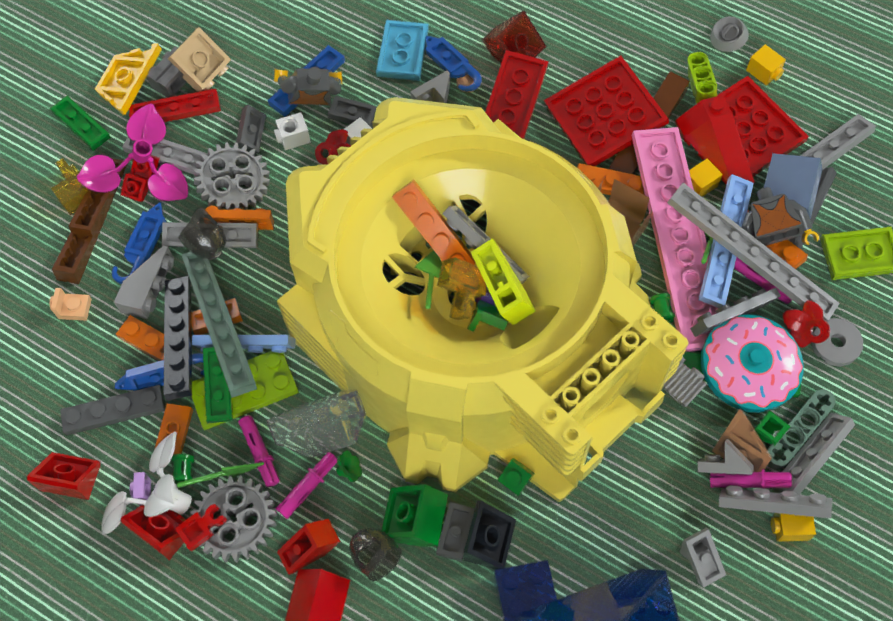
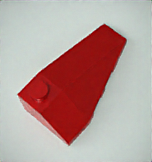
M723 95L701 100L676 119L675 123L683 140L699 152L698 156L702 160L708 159L723 174L721 180L726 185L728 178L732 174L755 183L732 112Z

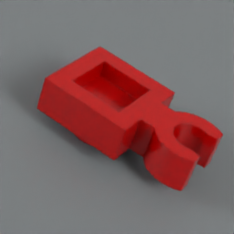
M216 504L210 505L203 517L200 513L196 512L175 528L188 550H195L211 538L214 534L210 528L221 526L227 521L223 515L213 519L214 513L220 509Z

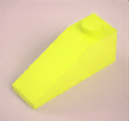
M493 238L471 252L502 317L512 325H515L536 312L524 287Z

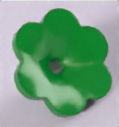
M348 450L342 452V455L337 458L339 466L336 468V472L339 476L347 477L351 482H355L362 476V469L359 466L360 461L357 456L352 455Z

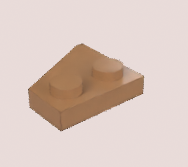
M741 409L738 410L712 452L725 459V440L728 439L754 465L753 472H762V469H765L772 459Z

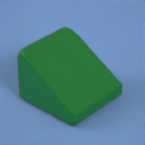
M769 410L754 429L761 440L775 446L791 426Z

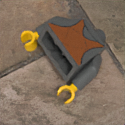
M311 67L310 69L298 68L290 77H288V70L275 69L274 82H278L281 90L284 93H288V104L331 105V94H339L341 92V84H343L341 71L329 72L327 69H319L317 67Z
M769 187L762 188L757 192L759 201L751 203V211L746 213L742 228L765 246L802 236V242L805 245H809L807 241L809 234H812L815 242H818L819 235L811 230L813 226L806 208L794 200H789L785 194L773 196Z

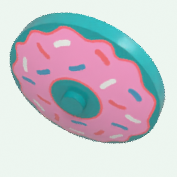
M740 315L729 319L711 331L702 347L701 368L708 386L719 399L738 410L741 409L753 413L774 410L785 404L796 393L801 384L804 364L800 348L787 330L768 318L757 315Z

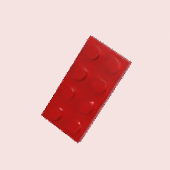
M508 50L505 51L485 111L493 123L499 119L521 139H525L549 61Z

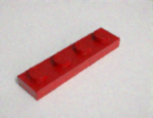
M215 88L133 104L129 108V116L131 118L136 111L151 103L164 122L220 112L221 108L218 92Z

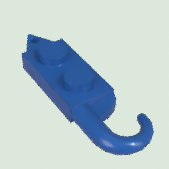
M426 36V54L444 71H448L451 78H461L469 75L474 80L473 84L469 86L458 85L460 90L470 92L476 90L481 85L482 77L480 73L443 37L439 39Z
M158 203L147 212H142L124 249L126 260L133 265L129 275L121 277L117 273L118 267L114 266L112 277L117 283L122 284L127 277L150 258L162 233V224L167 222L163 216L161 203Z
M203 353L192 354V365L203 363ZM164 360L126 370V374L115 383V389L137 391L157 385L164 386Z

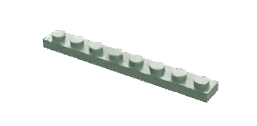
M205 248L182 254L185 268L231 397L257 390L254 377Z

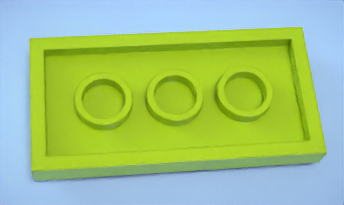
M270 351L247 360L257 390L232 397L233 419L299 393L283 353ZM204 377L193 381L191 397L204 431L225 423L206 422Z

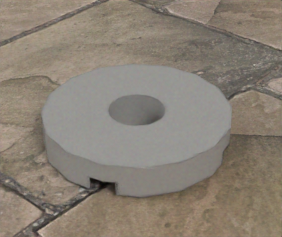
M831 318L827 322L831 330L829 338L822 343L811 342L814 353L829 365L839 367L849 365L859 357L863 350L862 335L854 324L844 319ZM816 327L813 332L817 336L820 334L819 327ZM831 338L840 339L843 347L834 346Z

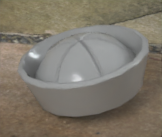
M728 16L716 22L710 34V41L716 49L723 52H731L745 45L749 32L740 19Z

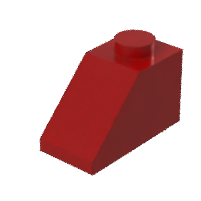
M329 519L305 524L277 553L288 575L327 555L341 541Z

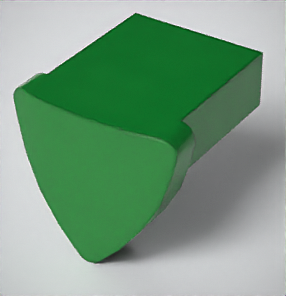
M480 300L467 329L474 332L479 321H482L504 331L508 321L500 315L496 306Z

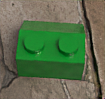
M426 484L391 488L380 539L418 547L438 546L448 494Z

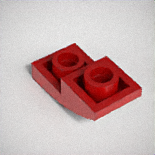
M151 155V157L153 158L154 166L157 170L160 158ZM133 159L130 173H125L121 196L143 202L149 191L148 180L154 175L148 162L139 163Z

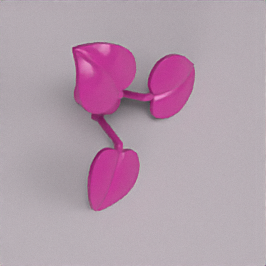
M152 103L140 108L129 119L126 132L128 137L135 141L132 153L128 154V157L117 168H115V163L111 158L104 155H96L84 163L77 175V180L87 189L95 192H110L120 185L121 178L117 172L121 171L131 159H134L139 163H149L154 175L148 180V188L155 198L162 201L186 199L188 196L187 181L183 173L176 166L165 163L160 166L158 171L154 166L153 158L151 157L152 145L158 144L164 139L166 127Z

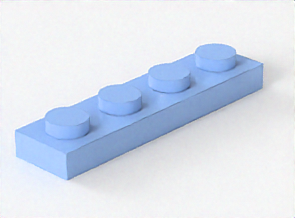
M192 335V345L200 348V352H203V348L214 347L210 335ZM238 335L242 348L248 349V352L261 353L263 349H272V352L285 353L287 349H295L296 339L290 335Z

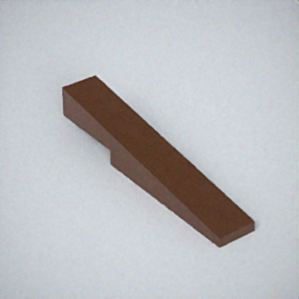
M671 71L653 97L668 119L686 94L690 83L689 80ZM634 145L620 151L610 165L609 170L634 174L639 167Z
M111 158L115 163V168L124 161ZM126 166L121 171L117 172L121 179L126 169ZM118 187L113 191L105 193L95 192L90 189L86 191L68 226L71 233L52 267L56 280L79 285Z

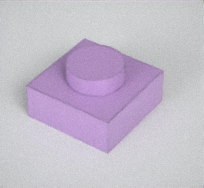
M145 472L134 473V482L130 483V495L132 498L147 500L151 495V479Z

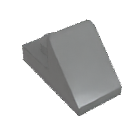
M445 71L410 91L411 99L435 100L436 102L447 103L450 89V73Z
M728 439L725 440V459H720V455L705 454L704 458H700L698 461V472L752 475L754 471V465Z
M707 527L683 540L680 553L690 561L698 584L704 588L726 576L713 538Z

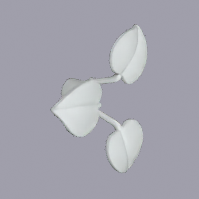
M174 431L165 437L151 455L149 470L153 473L157 471V474L161 477L152 494L147 500L126 498V492L124 491L116 494L105 509L102 518V535L106 536V534L112 532L120 524V519L125 514L126 506L130 503L145 505L144 514L148 517L159 515L168 510L182 515L188 510L192 497L178 490L173 476L170 474L165 475L163 472V468L169 464L172 458L177 432Z

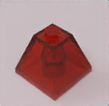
M521 11L495 26L482 39L492 57L502 63L506 50L535 58L547 47L525 11Z

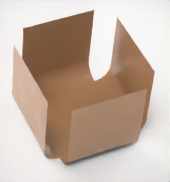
M614 179L608 203L625 217L632 246H634L648 226L652 210L641 226L640 224L644 219L650 198ZM601 182V184H600L599 187H598V189L600 190V192H601L602 182Z

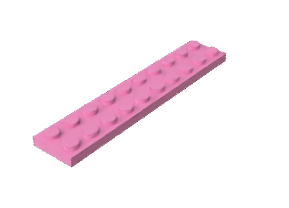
M674 127L636 130L632 133V141L645 196L650 198L648 210L649 213L652 210L650 218L667 292L670 294L672 312L675 314L676 330L687 338L689 342L685 352L702 351L704 342L711 331L694 337L690 328L698 323V317L708 312L714 315L718 308L699 301L708 258L705 264L701 263L707 246L704 231L667 203L682 183H685L694 190L679 129Z

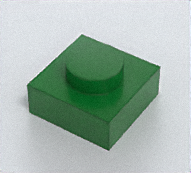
M513 458L497 481L519 496L535 473Z

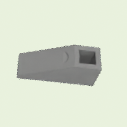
M163 245L123 281L114 301L120 313L148 319L150 312L154 311L158 293L163 290L167 272L172 269L174 264V257L168 246Z

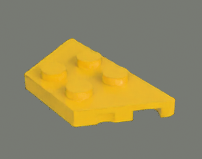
M154 43L151 49L143 52L138 48L128 53L114 55L95 88L97 93L123 115H126L150 68L153 67L162 50L159 44Z

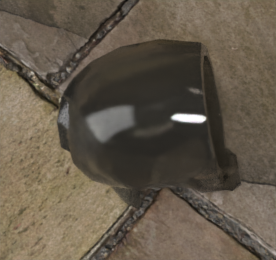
M199 208L194 212L190 222L178 237L184 247L192 254L207 260L219 257L227 243L223 227L203 208Z
M368 527L358 530L352 536L349 544L353 563L370 581H378L388 575L401 558L402 550L398 544L379 528Z

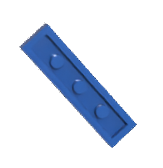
M328 45L304 68L317 67L319 69H327L329 72H335L345 62V57ZM281 89L268 99L269 106L284 117L299 105L288 104V93H284Z

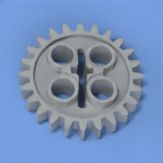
M226 142L225 148L222 149L219 144H216L215 152L208 148V156L201 154V161L196 162L197 169H194V185H197L196 192L202 193V201L209 199L208 206L217 204L219 210L222 207H225L226 210L240 207L248 210V204L255 208L256 200L262 202V194H267V186H269L270 179H268L270 172L266 170L267 163H261V155L254 157L255 149L247 152V145L239 149L238 143L235 142L233 148H230L228 142ZM238 165H245L246 168H239V167H237V166H238ZM215 167H222L223 170L218 171V170H215L214 168H215ZM241 185H248V186H250V188H248V189H243V188H241L240 186H241ZM219 187H224V188H226L227 190H226V191H219V190H217V188H219Z
M229 476L228 483L226 484L221 479H218V487L215 488L209 484L211 492L208 494L203 491L200 492L204 498L203 501H194L199 509L191 511L192 515L198 512L203 517L206 509L210 505L216 504L220 508L218 511L227 519L223 525L210 528L213 534L214 530L219 529L218 533L199 546H204L203 552L205 554L212 552V557L215 560L221 554L222 560L226 563L230 556L233 557L236 563L239 562L241 554L248 560L249 551L253 550L256 554H259L257 546L259 544L267 546L264 540L265 536L273 537L269 527H276L277 525L275 521L270 519L277 516L276 511L271 509L275 506L273 500H267L271 495L268 491L262 492V484L259 483L254 487L255 482L251 478L246 484L242 476L238 478L237 482H234L232 476ZM243 496V500L239 505H232V500L235 497ZM232 515H235L237 521L234 523L230 519ZM249 517H258V520L255 523V525H246V521ZM236 532V536L231 542H224V537L227 533Z

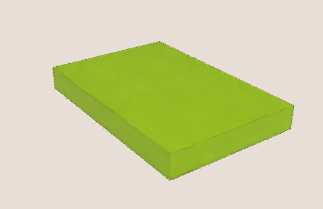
M892 227L821 235L820 242L832 280L893 273Z

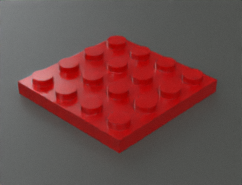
M622 56L615 58L544 100L545 106L586 165L596 166L633 145V131L660 129L669 124L668 117Z
M746 76L717 95L724 96L732 112L753 176L770 166L773 153L787 155L805 143L809 137L749 76Z

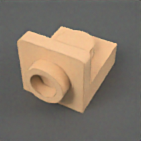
M55 288L54 296L50 298V309L58 319L87 321L92 299L89 295L65 294L61 288Z

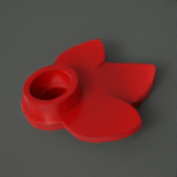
M340 129L329 133L326 141L320 143L315 149L316 160L321 164H328L327 158L322 155L324 149L328 150V156H338L337 149L341 146L351 147L350 144L346 143L348 131Z
M807 300L803 310L792 309L783 313L784 323L791 330L789 333L799 348L806 347L811 342L822 343L829 338L830 326L823 320V310L816 302ZM815 326L819 327L820 334L818 336L813 333V328Z

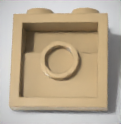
M200 27L168 58L184 74L182 78L197 92L209 90L215 83L213 79L216 75L221 77L228 70L226 65L231 60Z

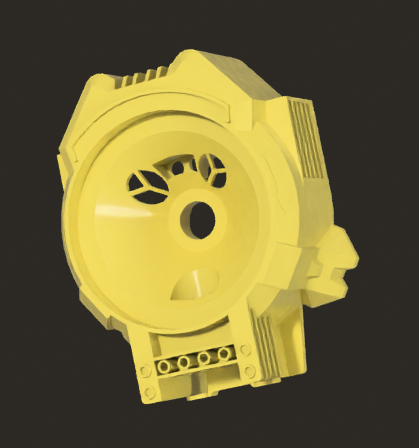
M398 97L388 98L382 101L376 108L374 121L372 122L373 129L364 128L360 131L361 137L351 138V147L341 146L337 149L338 156L330 155L327 157L328 164L300 167L294 170L287 178L286 198L291 268L297 284L280 297L277 302L288 333L296 339L295 343L364 414L390 433L387 447L405 482L419 484L427 476L438 478L443 490L457 492L487 469L490 455L494 454L507 465L511 459L515 458L535 473L530 482L556 501L561 502L577 487L579 480L582 481L602 462L603 452L634 422L642 423L662 404L665 396L661 391L662 387L676 373L689 342L687 338L651 308L648 295L636 284L641 279L642 272L635 257L625 217L610 206L596 185L580 169L548 148L532 141L521 139L499 119L493 123L481 107ZM412 180H415L445 220L447 218L443 213L449 206L456 205L466 214L460 200H476L481 206L468 217L475 223L486 214L487 226L485 234L491 239L493 238L497 245L530 276L522 286L536 312L515 325L508 321L504 331L482 321H479L474 332L470 331L467 327L474 313H463L454 308L449 301V297L452 292L458 289H448L447 282L435 276L431 308L426 309L429 274L414 268L419 262L411 255L419 253L422 256L420 261H422L433 249L432 247L430 249L427 248V241L392 198L393 194ZM462 234V240H461V241H462V242L464 243V245L466 246L467 243H466L465 240H464L465 236ZM470 248V249H468V250H469L470 253H471V252H472L473 250H475V249ZM441 260L447 275L449 276L450 270ZM384 262L390 266L391 275H398L389 283L382 271ZM476 264L464 271V273L471 275H480L481 285L483 284L484 279ZM404 272L414 273L417 276L406 274ZM405 282L424 286V291L419 295H407L396 289ZM589 452L593 457L584 465L587 453Z

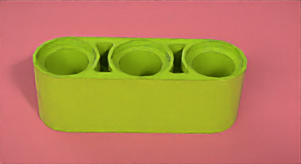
M703 52L691 53L687 58L688 79L697 104L701 100L717 96V83L708 56Z

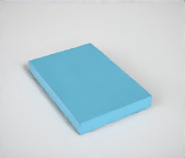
M386 20L376 70L377 77L420 81L426 36L429 29L428 24Z

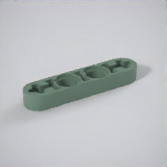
M824 389L817 390L788 424L791 427L775 446L771 445L768 448V452L772 457L768 464L769 467L773 469L784 468L833 409L835 397L830 391ZM824 398L826 402L817 412L814 407L818 404L819 400ZM801 415H810L814 419V425H805L801 421ZM788 432L797 434L799 443H789L786 439V434ZM783 446L787 450L781 456V459L778 461L774 460V455Z

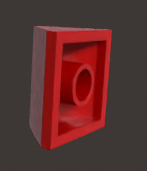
M52 452L27 475V481L39 491L89 500L100 468V461Z
M142 505L121 517L120 522L169 561L184 543L175 528L186 519L172 510L148 517L144 514L145 505Z
M298 569L285 621H341L351 581L323 569Z

